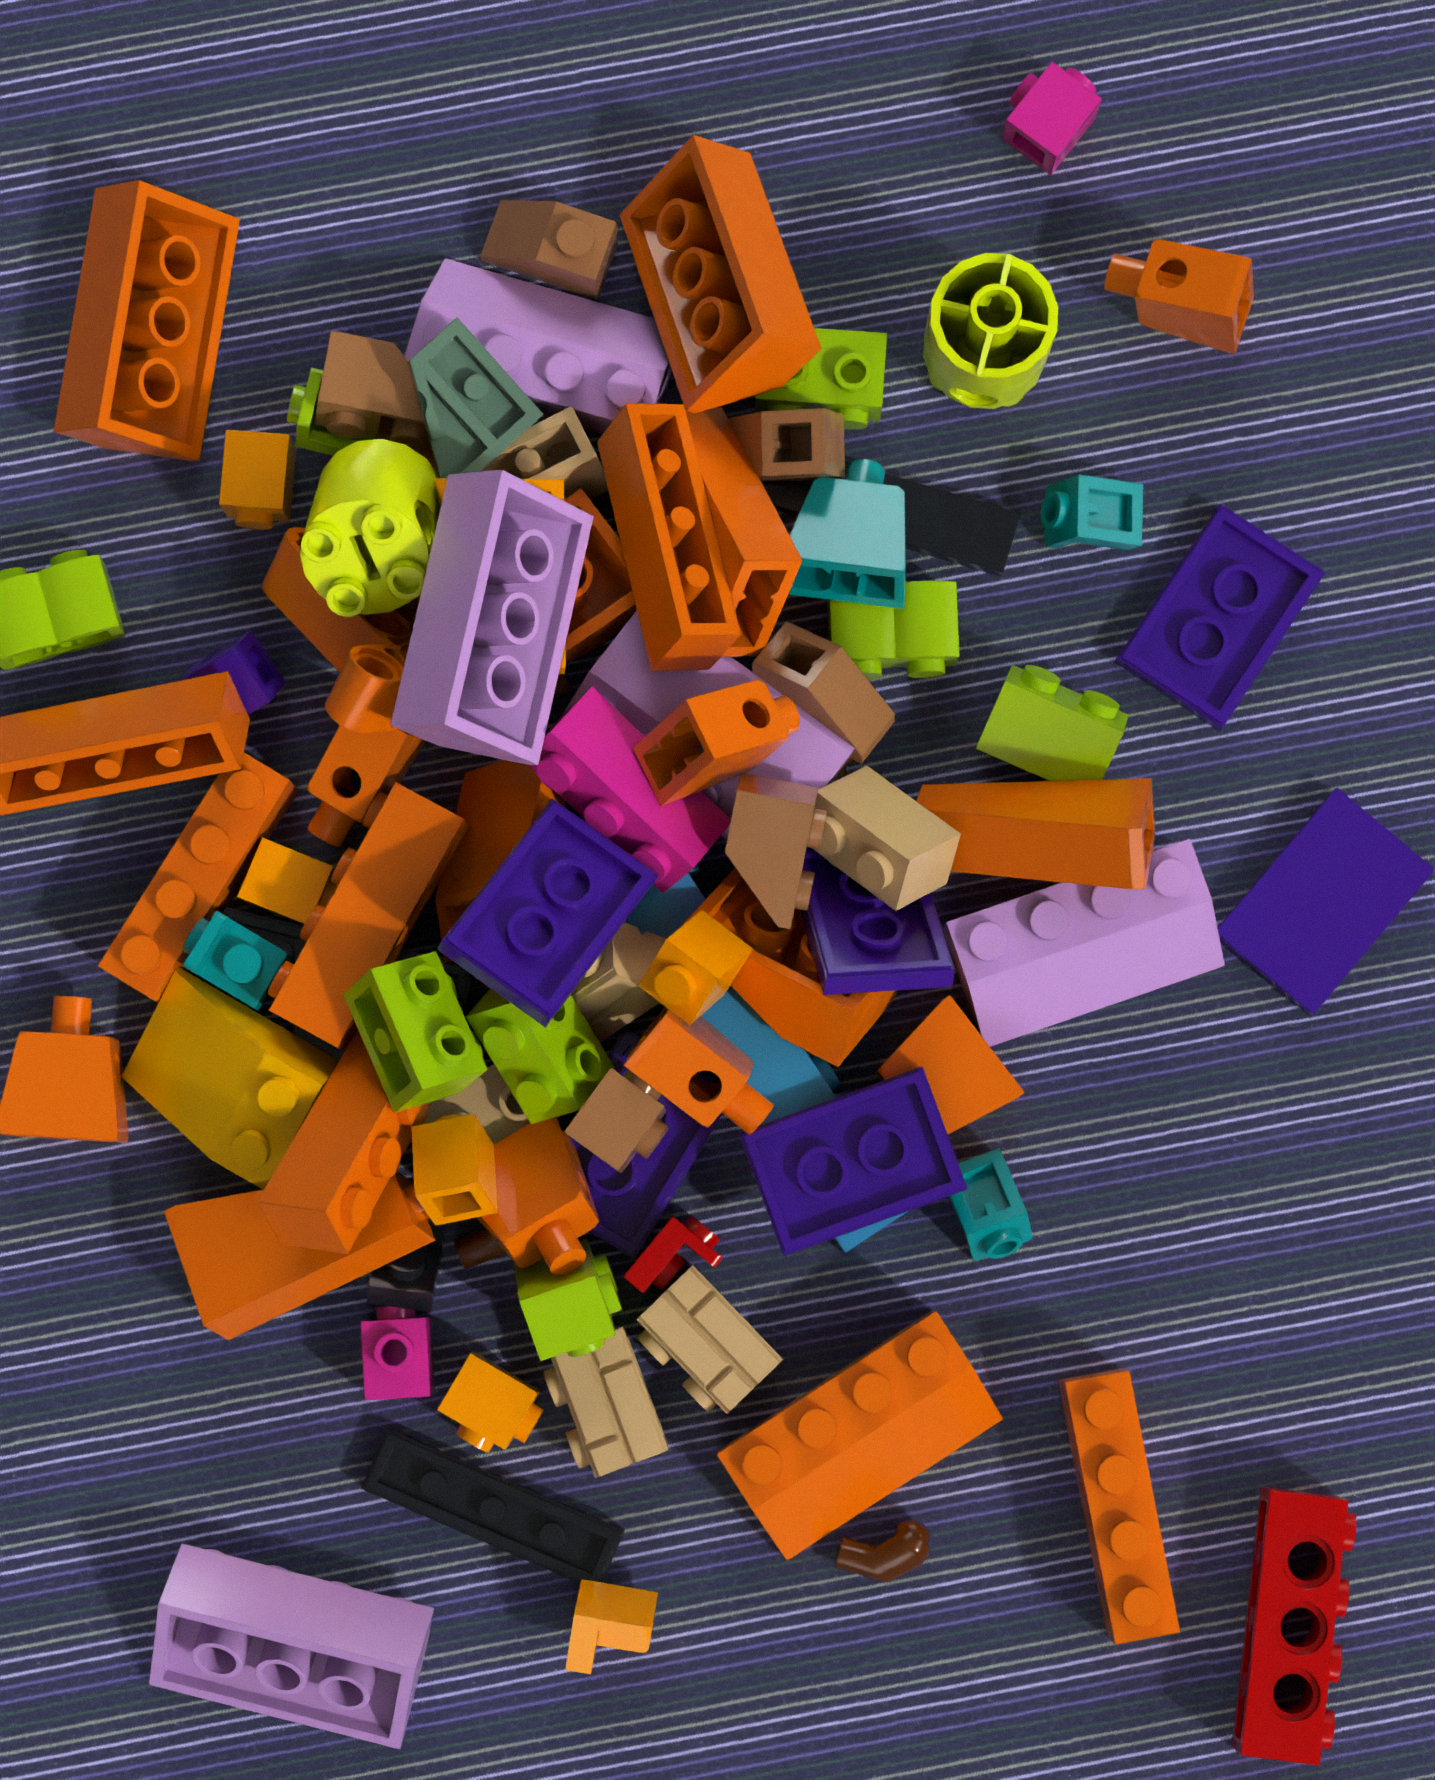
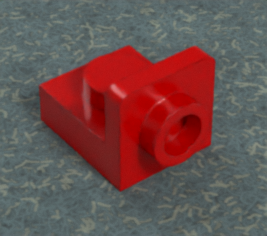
M692 1215L689 1216L684 1224L672 1216L623 1277L642 1293L645 1292L651 1283L662 1291L686 1262L677 1254L684 1243L715 1268L722 1260V1257L713 1248L721 1239Z

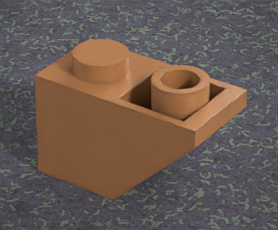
M331 330L318 396L315 425L325 426L329 432L344 438H360L366 434L405 444L415 451L431 447L407 364L408 361L395 343Z
M824 408L761 411L727 418L761 482L816 480L820 477L845 479L843 414Z
M788 621L783 624L752 662V673L784 696L790 698L797 706L855 747L849 758L861 764L895 722V713L841 646Z
M741 773L725 853L777 927L791 929L794 909L808 910L815 872L802 870L807 847L820 849L827 811L815 808L818 793L817 787Z

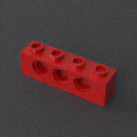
M1260 1487L1232 1747L1241 1756L1320 1766L1321 1749H1331L1335 1730L1334 1710L1326 1709L1329 1683H1338L1342 1665L1341 1644L1333 1643L1336 1617H1345L1349 1601L1348 1578L1340 1577L1343 1551L1351 1552L1353 1550L1356 1536L1355 1513L1347 1512L1349 1500L1339 1496ZM1301 1542H1312L1317 1548L1319 1555L1317 1567L1307 1576L1296 1577L1291 1573L1288 1566L1289 1553L1294 1546ZM1294 1608H1306L1312 1621L1310 1632L1300 1641H1286L1281 1633V1622L1284 1615ZM1298 1674L1304 1682L1302 1699L1292 1707L1284 1708L1277 1706L1273 1695L1277 1681L1285 1675Z

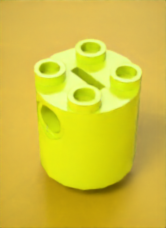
M983 253L959 262L942 277L931 300L924 333L923 358L928 369L930 382L936 389L943 391L948 398L970 408L996 409L1002 406L1009 407L1017 404L1036 385L1047 362L1057 333L1058 304L1050 283L1032 264L1011 254Z
M385 439L356 441L337 451L322 470L302 537L300 558L305 577L317 593L326 599L330 610L339 616L354 617L358 614L368 615L392 612L421 595L441 508L434 488V478L440 477L427 458L405 444Z

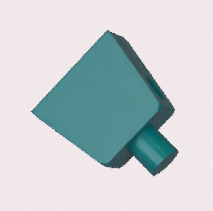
M857 459L848 465L846 479L820 477L813 481L790 533V537L803 561L789 591V595L904 609L906 601L905 492L899 486L883 484L885 470L879 463L869 459Z

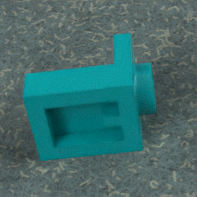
M1078 474L1048 485L1041 506V521L1045 527V546L1060 548L1072 543H1081L1122 550H1131L1142 546L1143 484Z
M216 911L210 921L201 918L187 937L183 951L189 954L183 967L252 1008L259 1010L268 995L274 977L281 966L292 955L219 911Z
M997 1148L958 1163L968 1190L949 1196L974 1261L986 1257L991 1259L1006 1257L1016 1252L1023 1243L1033 1238L1026 1208L1001 1149Z

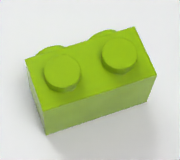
M814 328L822 349L782 388L756 395L755 413L761 411L824 408L843 414L844 429L848 430L867 428L868 422H880L883 404L887 333Z
M1011 665L976 749L1049 781L1101 780L1104 778L1123 736L1129 714L1119 711L1120 705L1107 695L1092 690H1086L1082 695L1059 685L1061 682L1060 678L1044 668L1026 665L1022 669Z
M436 951L371 968L343 994L394 1113L459 1094L488 1070L482 1058L483 1053L480 1041L468 1026L457 1000L455 984L449 974L444 971Z
M491 988L466 1016V1019L531 1124L579 1111L609 1069L615 1068L571 995L546 1028Z
M587 1238L580 1240L586 1252V1259L578 1269L569 1274H552L544 1258L527 1268H519L514 1263L519 1302L540 1361L566 1352L571 1357L583 1356L600 1349L605 1344V1339L616 1336L611 1314L622 1310L617 1294V1286L606 1254L593 1257Z

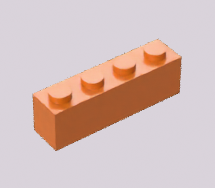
M626 403L597 441L650 668L651 671L710 670L737 640L741 632L684 404Z
M226 671L1 716L0 816L241 769L250 718L229 672Z
M245 752L241 769L219 773L98 964V967L159 1003L174 971L179 967L185 971L187 970L183 965L189 954L183 951V946L190 932L201 918L210 921L216 911L223 913L246 876L262 837L267 840L270 838L297 795L298 788L289 779Z
M395 782L389 795L380 791L372 801L363 820V826L369 828V831L357 851L348 848L341 857L331 878V882L338 885L326 908L318 904L312 910L300 933V939L306 941L304 948L295 964L286 961L281 966L268 991V995L275 999L269 1011L343 1051L346 1050L358 1029L343 994L371 968L396 961L469 829V825L464 818Z
M358 1029L257 1201L282 1245L348 1254L362 1228L370 1221L373 1208L389 1179L395 1175L399 1168L401 1158L412 1140L411 1127L425 1122L428 1110L432 1104L430 1102L400 1112H393Z
M1120 1368L1058 1380L1107 1637L1117 1645L1180 1633L1130 1371Z

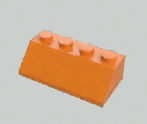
M693 135L622 211L620 218L685 410L696 414L782 388L822 348L751 153Z
M141 180L95 188L53 432L105 449L186 461H200L240 223L239 218Z
M931 1310L718 1449L717 1456L756 1517L788 1561L1003 1420L973 1366L938 1312Z

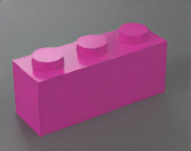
M592 686L545 733L539 764L528 766L538 775L544 785L560 795L585 819L588 825L659 876L653 885L663 894L697 865L730 825L731 818L702 791L660 806L633 750V747L645 736Z

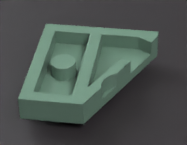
M458 317L407 362L440 478H448L449 474L481 472L544 415Z

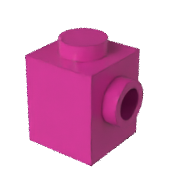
M1051 62L1039 78L1030 73L1014 92L1009 104L1015 109L1006 119L1002 140L1051 176L1096 119L1102 98L1095 94L1097 91L1096 87L1084 74L1073 68H1067L1064 71L1054 62Z
M390 1306L376 1307L377 1320L361 1321L365 1400L428 1397L434 1395L435 1380L431 1317H416L415 1310Z

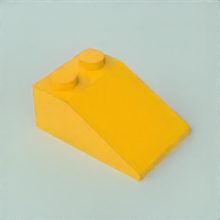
M179 967L174 971L121 1077L209 1159L264 1190L339 1060Z

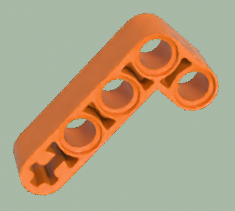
M289 528L285 532L262 582V590L340 672L325 702L326 712L339 725L355 732L378 733L399 731L400 729L390 725L413 624L398 609L388 613L358 614L354 617L339 616L331 611L326 599L317 593L304 574L300 549L305 528Z

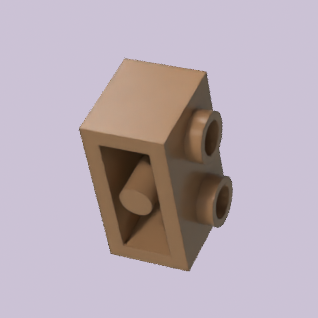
M610 1068L564 1132L622 1174L636 1153L647 1160L669 1129L661 1121V1118L667 1111L665 1106L657 1101L661 1094L629 1069L622 1076L613 1068Z

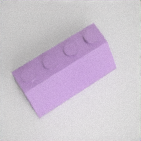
M446 258L421 300L404 355L406 360L409 361L458 317L544 414L541 417L549 418L572 406L583 429L600 434L606 431L626 403L662 404L672 373L654 318Z
M504 470L448 475L390 726L437 746L526 765L539 764L594 516Z
M636 610L590 669L564 713L593 686L644 736H647L681 703L695 696L754 680H760L765 683L773 699L784 695L732 657H721L710 670L651 671ZM795 704L800 718L798 730L790 734L786 742L754 769L748 771L747 774L820 789L833 782L855 750V747ZM699 742L698 752L702 753L704 749ZM741 775L702 790L729 818L732 817L736 791ZM730 825L721 835L726 840L728 838Z
M1190 839L1153 851L1146 889H1122L1059 883L948 921L942 928L976 1029L990 1047L1225 966L1212 898Z
M181 1543L158 1603L149 1685L400 1749L427 1648L434 1608L413 1603L405 1598H393L354 1588L342 1582H330L291 1572L280 1566L264 1565L229 1556L218 1550L202 1549Z

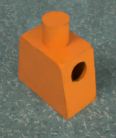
M1156 239L1152 242L1146 261L1115 253L1108 267L1104 290L1135 298L1138 322L1146 327L1235 355L1254 299L1252 258Z
M754 680L686 699L633 747V750L660 806H663L754 769L786 742L790 734L798 730L800 724L799 713L790 698L780 696L773 699L767 685L760 680ZM699 742L704 749L702 753L698 752Z
M339 725L307 787L308 792L322 800L307 829L321 840L333 846L341 847L354 822L363 823L366 812L376 795L380 791L389 795L395 782L399 784L402 782L426 740L402 730L359 733ZM353 770L361 778L360 791L356 790L352 784L351 776Z
M950 995L938 1004L875 1073L880 1081H884L923 1066L947 1134L995 1111L1025 1093Z
M53 996L51 1033L20 1031L0 1103V1135L128 1143L129 1131L124 1079L121 1077L123 1067L120 1042L112 1037L90 1035L92 998Z
M664 1007L635 1042L624 1063V1066L707 1128L720 1113H723L748 1135H751L774 1107V1104L747 1083L754 1062L702 1016L689 1026ZM711 1071L721 1081L718 1083H707L699 1077L698 1072Z
M558 1117L534 1124L529 1123L494 1144L498 1213L476 1218L519 1268H527L544 1258L552 1274L566 1275L575 1271L584 1263L586 1252L578 1237L594 1229L599 1222V1217L576 1148L570 1137L564 1132L565 1129Z

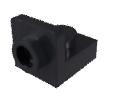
M428 1218L436 1241L371 1271L367 1290V1304L431 1312L442 1260L445 1224L435 1226L432 1220Z

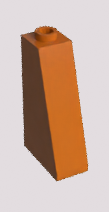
M722 407L712 408L696 414L686 411L741 635L721 657L758 656L768 643L803 560Z
M1152 778L923 784L921 786L916 801L961 833L951 872L1122 889H1146L1155 842Z
M398 1171L389 1179L373 1208L370 1221L362 1228L348 1254L280 1244L257 1203L263 1190L175 1205L164 1211L202 1324L227 1340H231L436 1241L428 1222L430 1217L415 1197L414 1182L408 1180Z

